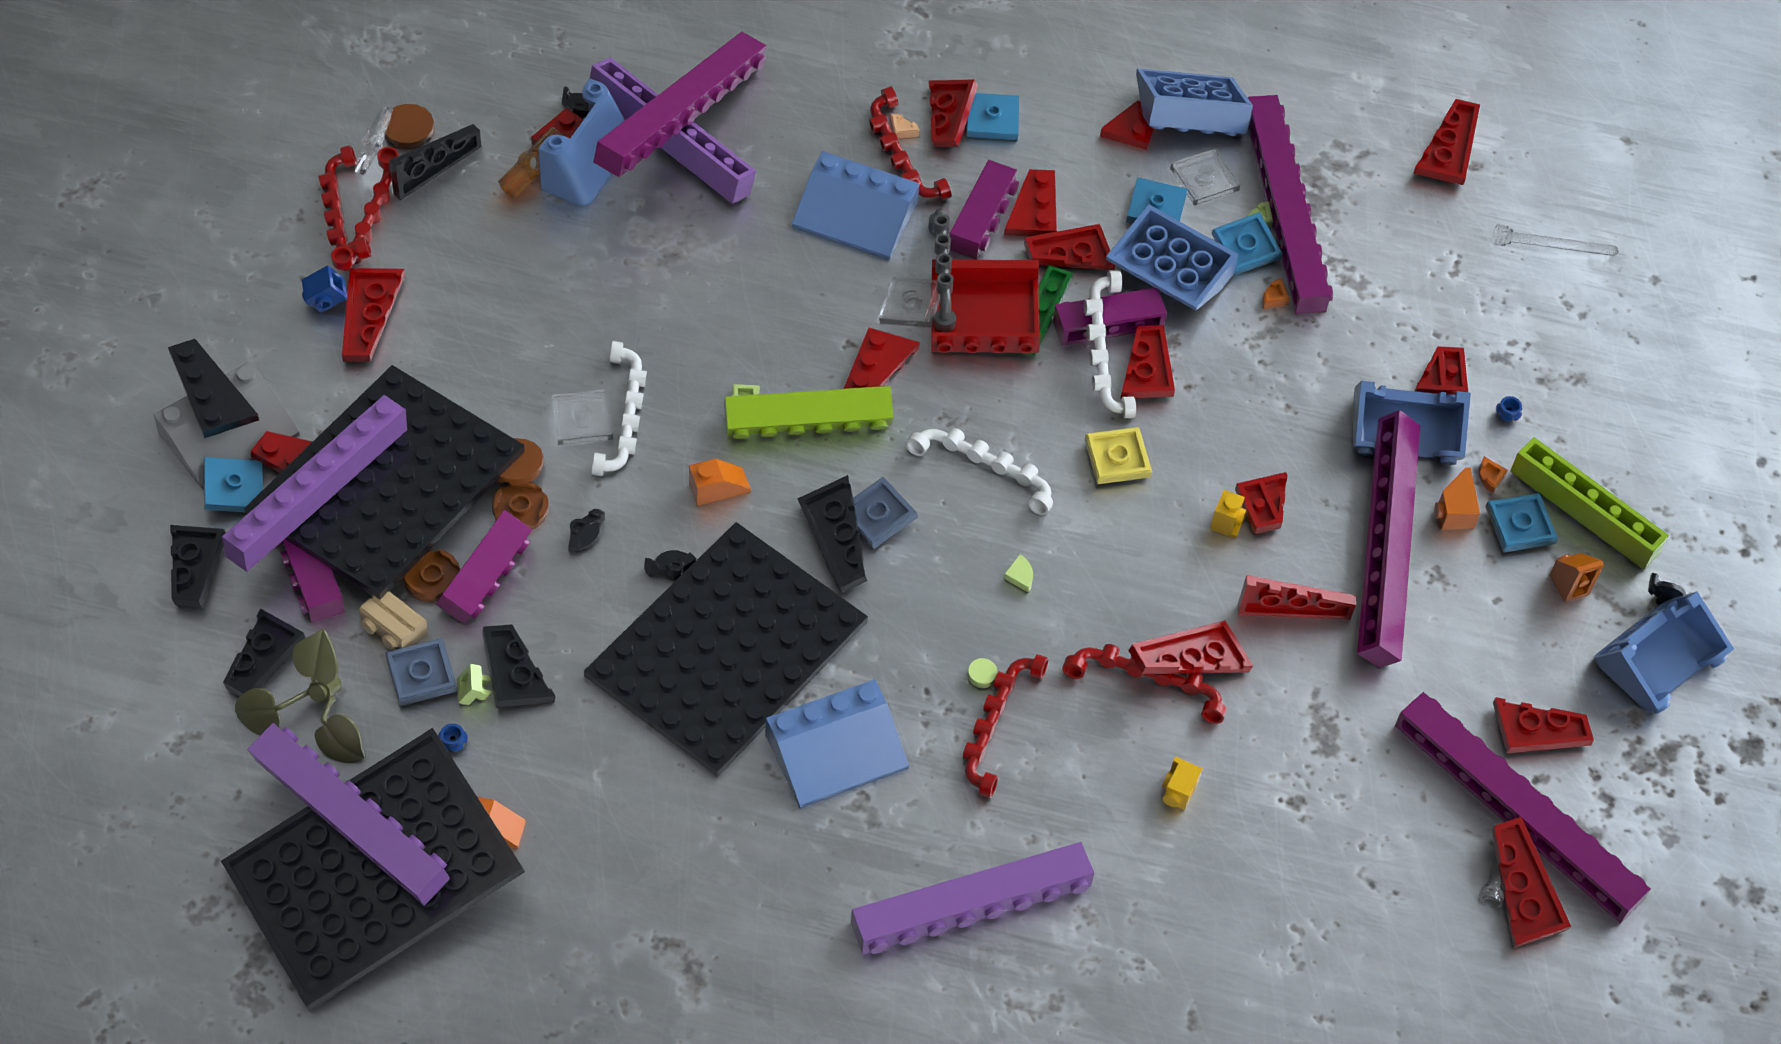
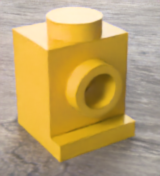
M1223 490L1215 508L1210 529L1236 539L1245 518L1246 509L1242 508L1245 497Z
M1175 756L1171 770L1167 773L1162 784V788L1166 789L1162 798L1163 802L1168 806L1185 810L1199 782L1203 768Z

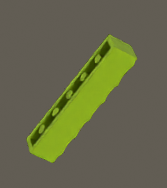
M891 386L726 396L724 401L727 436L733 435L735 439H744L750 437V434L760 433L762 437H773L777 435V432L801 435L806 430H816V433H829L833 431L832 429L843 428L844 431L852 432L860 430V427L871 426L873 430H881L887 428V425H891L894 418Z
M1533 437L1517 453L1510 472L1639 567L1645 570L1661 553L1669 537L1666 532L1537 438Z

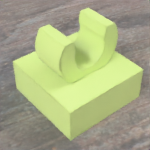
M470 664L457 677L458 703L470 705L476 698L486 700L491 695L490 690L482 688V686H486L491 681V678L487 675H482L481 666Z

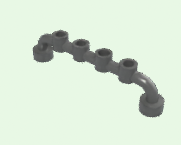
M937 209L935 213L930 215L928 224L929 230L936 235L934 252L937 254L935 271L938 274L937 292L940 294V310L935 314L934 326L938 331L950 332L956 326V315L951 311L953 276L950 274L952 257L949 255L951 238L948 236L950 218L943 209Z

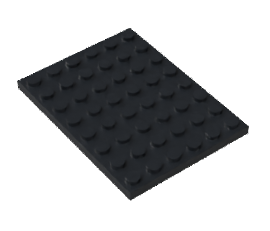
M393 365L244 508L245 515H247L383 395L396 402L406 410L407 431L285 538L288 542L378 599H381L525 452L524 444Z
M735 522L584 670V677L718 777L766 728V718L780 713L868 622V616Z
M433 728L349 780L361 791L359 796L364 801L368 798L372 799L382 809L380 814L384 818L393 817L404 828L401 831L409 838L413 834L424 844V852L429 856L435 853L447 864L444 870L450 879L425 906L308 806L221 860V863L309 1011L525 873L522 865Z

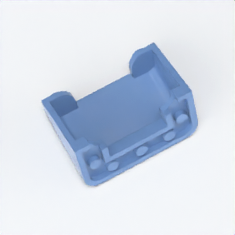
M591 78L582 89V97L589 105V113L572 137L551 135L544 140L538 149L541 190L576 205L590 204L612 175L609 171L593 163L597 141L625 121L606 85Z
M1361 380L1354 388L1353 448L1358 450L1359 455L1374 456L1378 419L1401 410L1420 425L1418 457L1440 459L1441 464L1456 465L1457 460L1465 458L1471 393L1457 391L1456 395H1446V392L1433 394L1388 389L1384 385L1376 389L1375 382Z
M1697 591L1672 598L1658 605L1600 650L1593 658L1599 668L1646 712L1653 711L1657 714L1670 706L1668 703L1672 698L1669 694L1700 668L1709 665L1715 668L1723 664L1727 660L1725 656L1734 648Z

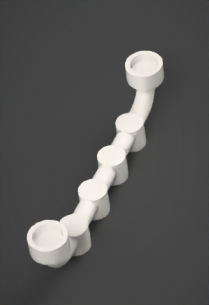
M1108 271L1106 277L1099 278L1093 282L1090 288V299L1084 300L1085 316L1092 315V324L1087 325V340L1094 341L1095 350H1090L1089 362L1090 366H1097L1098 375L1092 376L1093 391H1100L1102 403L1108 410L1121 413L1123 419H1131L1136 416L1135 398L1122 397L1121 402H1116L1111 396V376L1108 372L1109 357L1105 344L1106 328L1105 324H1103V302L1100 298V291L1107 287L1109 293L1121 292L1122 275L1120 271Z
M612 341L610 363L620 364L621 359H626L631 363L617 457L613 460H605L606 454L595 453L591 475L603 476V471L621 469L626 464L629 454H635L637 438H631L632 431L638 432L640 416L635 415V410H641L644 393H638L639 387H645L647 371H642V363L638 354L623 348L624 342Z
M952 428L949 433L939 429H927L921 433L913 432L905 443L909 452L916 456H923L930 447L929 440L940 441L949 451L958 450L963 452L974 463L983 462L990 465L997 474L1004 475L1006 473L1015 477L1022 486L1028 487L1031 485L1037 488L1039 491H1036L1028 501L1029 508L1034 513L1046 515L1053 506L1050 486L1045 480L1037 476L1038 469L1034 465L1026 463L1022 468H1019L1012 464L1014 461L1013 457L1004 451L1000 452L996 457L988 453L989 446L982 440H976L971 445L963 441L965 435L957 428Z

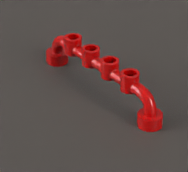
M892 86L882 89L881 96L871 103L870 112L872 118L869 119V124L874 134L877 132L882 133L883 136L879 137V141L883 151H892L893 155L890 156L892 167L894 170L902 168L904 173L900 177L920 183V196L924 198L938 197L940 201L951 198V189L945 178L934 181L933 188H926L922 184L918 171L913 169L907 152L901 148L896 133L892 132L885 114H882L880 108L884 105L887 109L898 106L897 95Z
M351 145L341 147V153L328 160L325 165V174L319 175L318 178L322 190L328 191L322 193L321 198L326 209L330 208L329 211L324 212L327 226H333V229L327 230L330 245H336V248L340 246L348 247L352 250L353 256L358 255L362 260L372 257L371 248L366 236L354 239L355 245L346 244L347 235L343 225L345 221L341 211L342 201L338 192L339 182L335 173V169L343 163L346 168L357 165L354 150Z
M393 147L381 148L377 153L378 164L383 169V175L380 182L373 186L374 196L371 202L364 205L365 215L362 222L355 225L356 235L354 239L366 236L368 242H371V226L381 220L380 206L390 201L389 186L392 179L389 160L399 156L398 151ZM354 239L347 245H355ZM345 246L337 247L331 253L333 266L342 271H349L354 264L362 262L358 255L353 256L352 250Z
M1113 644L1104 645L1103 650L1091 647L1082 648L1074 655H1069L1065 658L1062 671L1070 678H1082L1088 666L1086 659H1094L1099 661L1105 668L1118 667L1127 670V673L1133 677L1146 676L1153 678L1161 686H1169L1171 684L1182 688L1189 695H1197L1198 693L1205 695L1210 700L1204 703L1201 712L1202 718L1213 724L1222 723L1225 718L1227 708L1222 703L1220 693L1214 687L1202 682L1203 676L1201 673H1187L1186 677L1175 673L1142 674L1132 656L1130 659L1119 656L1120 649Z
M1036 654L1034 659H1017L1011 663L1006 673L1000 671L997 673L994 681V688L998 689L996 696H987L983 711L988 713L985 720L977 719L973 730V735L978 736L975 744L967 742L963 752V759L967 760L965 767L966 778L973 786L979 788V795L992 798L997 787L998 775L986 772L982 777L978 775L977 767L981 764L986 746L993 737L999 716L1001 717L1008 695L1013 691L1016 677L1021 670L1028 669L1030 670L1031 677L1042 680L1048 667V657Z

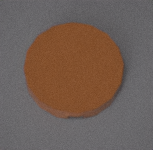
M416 104L395 106L385 114L382 120L384 138L388 142L394 143V146L398 148L412 149L425 144L428 138L431 139L434 133V120L431 113L426 108Z
M514 438L524 444L525 452L497 481L502 484V481L509 482L510 485L518 486L529 483L540 475V470L544 466V457L541 448L534 442L527 439Z
M531 482L518 486L509 484V486L501 487L497 490L492 500V512L495 520H497L502 512L506 510L533 530L545 521L549 512V501L547 495L537 484Z
M436 549L437 551H428L403 577L405 588L410 595L420 601L437 602L460 571L459 562L452 554Z

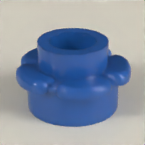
M1504 397L1496 405V412L1505 421H1517L1522 416V403L1516 397Z
M453 723L445 725L438 735L447 751L451 750L452 752L460 751L463 748V744L467 743L468 740L467 733L463 728ZM452 737L456 738L454 741L450 740Z

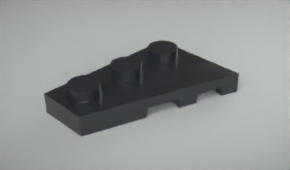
M170 525V533L172 535L171 556L173 558V569L171 570L172 601L175 605L203 607L224 547L222 536L226 532L224 529Z
M260 608L256 616L258 620L253 630H249L246 636L247 642L242 652L237 653L223 681L226 689L241 696L248 690L261 688L292 655L295 645L306 638L304 632Z
M509 624L483 627L482 635L496 708L555 702L556 696L551 688L547 687L540 669L533 664L528 655L529 651L514 626Z

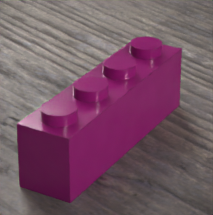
M988 159L950 231V251L975 260L978 259L981 251L986 252L991 240V232L996 233L998 229L1000 214L1006 213L1010 202V195L1014 196L1019 186V181H1016L1017 169Z
M1157 288L1140 289L1138 291L1115 293L1110 296L1100 297L1103 302L1102 316L1103 324H1105L1106 328L1105 339L1135 334L1137 326L1165 324L1167 311ZM1084 300L1067 301L1055 305L1053 324L1061 346L1088 342L1086 331L1087 325L1092 324V315L1085 316Z
M504 510L439 598L436 605L462 624H465L470 616L476 619L485 606L481 603L485 595L490 598L500 586V583L496 581L500 574L506 577L516 563L511 560L516 552L522 555L531 541L527 537L532 529Z
M285 539L278 545H282L284 550L280 552L285 569L290 567L293 573L288 575L293 591L299 590L301 597L297 598L302 614L308 613L311 623L345 613L343 598L332 569Z

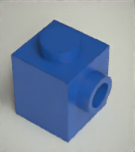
M328 265L302 279L303 300L307 305L314 307L321 313L348 299L344 277Z

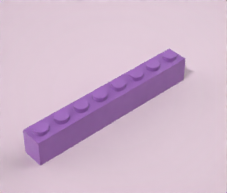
M611 57L592 65L590 78L606 85L625 120L658 96L655 91ZM692 122L690 125L684 126L676 136L670 137L661 147L730 203L734 204L751 194L756 170L696 123Z
M383 395L222 536L225 557L248 572L407 431L406 410Z
M272 723L247 749L255 761L425 906L450 879L444 870L447 864L435 853L429 856L424 852V844L413 834L409 838L401 832L404 828L393 817L384 818L380 814L382 809L372 799L368 798L364 801L359 796L361 791L351 781L347 780L343 783L338 778L340 773L331 764L326 762L323 766L317 761L319 755L306 744L302 748L296 742L299 739L287 727L281 730Z
M1078 842L854 908L851 913V925L862 955L870 952L878 954L896 944L908 945L920 937L927 935L932 937L938 936L953 927L965 928L977 920L984 918L995 919L1010 910L1022 911L1037 902H1052L1061 895L1071 892L1073 894L1082 893L1091 887L1094 870L1082 842Z

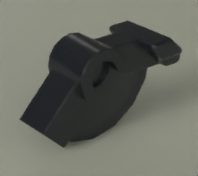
M565 86L561 103L564 107L568 106L572 112L584 119L589 113L588 103L584 101L582 93H571L570 89Z
M592 509L584 518L571 521L568 545L570 552L578 553L579 550L591 547L597 541L600 534L599 522L605 520L604 511Z
M669 550L661 553L655 560L645 558L644 569L650 577H657L660 574L666 575L671 580H677L697 558L691 552L687 554L678 550Z
M1653 572L1650 575L1648 592L1650 595L1654 594L1656 596L1655 602L1657 605L1672 598L1686 595L1685 590L1681 586L1671 582L1660 581L1657 573Z

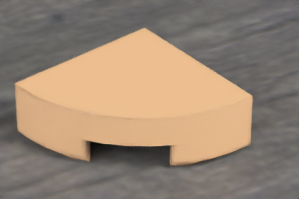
M890 114L892 132L896 133L898 139L919 137L920 130L915 122H910L900 114Z

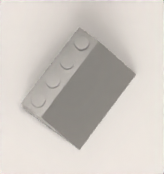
M252 361L227 373L226 376L258 413L259 421L204 438L187 396L153 414L158 434L202 490L204 489V457L255 460L251 457V450L266 431L291 437L300 435L270 384Z

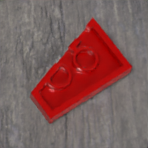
M975 79L929 80V88L931 90V97L929 99L932 108V117H930L931 140L935 147L959 146L978 87Z
M1029 169L1005 226L1004 235L1036 236L1057 232L1055 170Z
M868 327L843 389L885 386L893 373L904 366L906 359L911 354L914 355L917 352L920 342Z

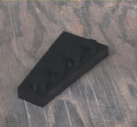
M474 124L389 160L394 195L401 201L481 148L480 129Z
M196 339L168 347L169 354L204 438L259 421L258 413Z
M846 475L797 498L841 593L868 581L849 476Z

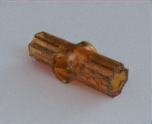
M550 128L528 151L520 154L515 165L498 181L505 193L512 198H516L540 175L538 149L547 137L551 135L564 136L555 128ZM532 157L536 159V167L534 169L530 165Z

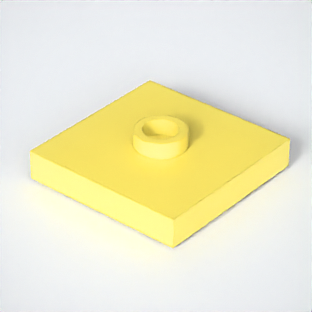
M1139 427L1088 433L1085 435V442L1097 484L1151 477L1152 469Z

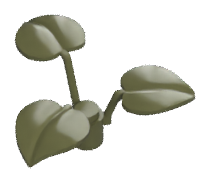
M321 629L301 640L295 645L292 652V660L296 670L302 676L311 677L312 682L307 690L279 705H275L272 693L262 688L248 690L236 701L235 713L238 719L250 731L258 735H262L272 723L280 727L281 717L277 711L308 695L316 702H327L321 717L323 726L319 727L314 735L319 749L326 756L341 762H355L366 757L360 732L356 724L349 717L335 714L327 719L331 706L336 701L333 695L341 689L342 683L337 675L338 663L335 650L325 629Z

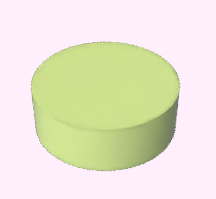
M985 658L974 660L968 669L969 682L981 689L989 688L994 684L997 675L996 665L991 660Z

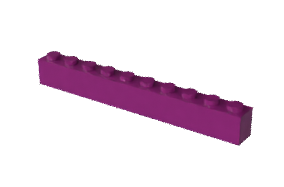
M740 32L597 141L593 163L619 178L627 171H632L642 159H647L656 148H661L670 137L676 136L684 126L690 125L698 115L704 114L712 104L718 103L726 93L732 92L740 82L746 81L754 71L760 70L766 61L764 55L767 45L744 32Z
M1278 95L1249 96L1248 99L1252 103L1253 108L1248 131L1266 202L1269 201L1276 241L1283 253L1281 260L1295 314L1326 312L1329 301L1333 300V289L1327 283V266L1322 264V247L1320 244H1317L1316 225L1310 219L1311 206L1305 200L1306 187L1300 181V165L1295 162V146L1290 143V127L1288 124H1285L1284 105H1280Z
M1401 410L1379 418L1377 424L1357 654L1377 668L1402 661L1420 425Z
M1422 692L1400 712L1395 724L1397 729L1503 822L1522 817L1536 850L1621 924L1643 903L1651 888L1646 885L1640 876L1633 874L1617 856L1610 854L1603 848L1594 836L1587 834L1581 829L1575 820L1558 809L1548 796L1536 790L1529 780L1513 770L1503 757L1491 751L1484 741L1468 731L1459 719L1452 717L1446 712L1437 700L1430 698L1426 693Z

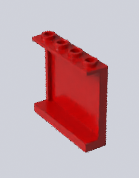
M932 259L931 352L1039 353V260L952 259L950 273L953 276L951 311L956 315V326L950 332H941L934 326L935 314L940 310V294L937 292L938 274L935 271L936 259Z

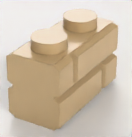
M390 591L381 599L373 595L372 599H368L359 609L360 624L369 634L374 632L378 634L383 644L391 651L415 645L428 633L426 619Z

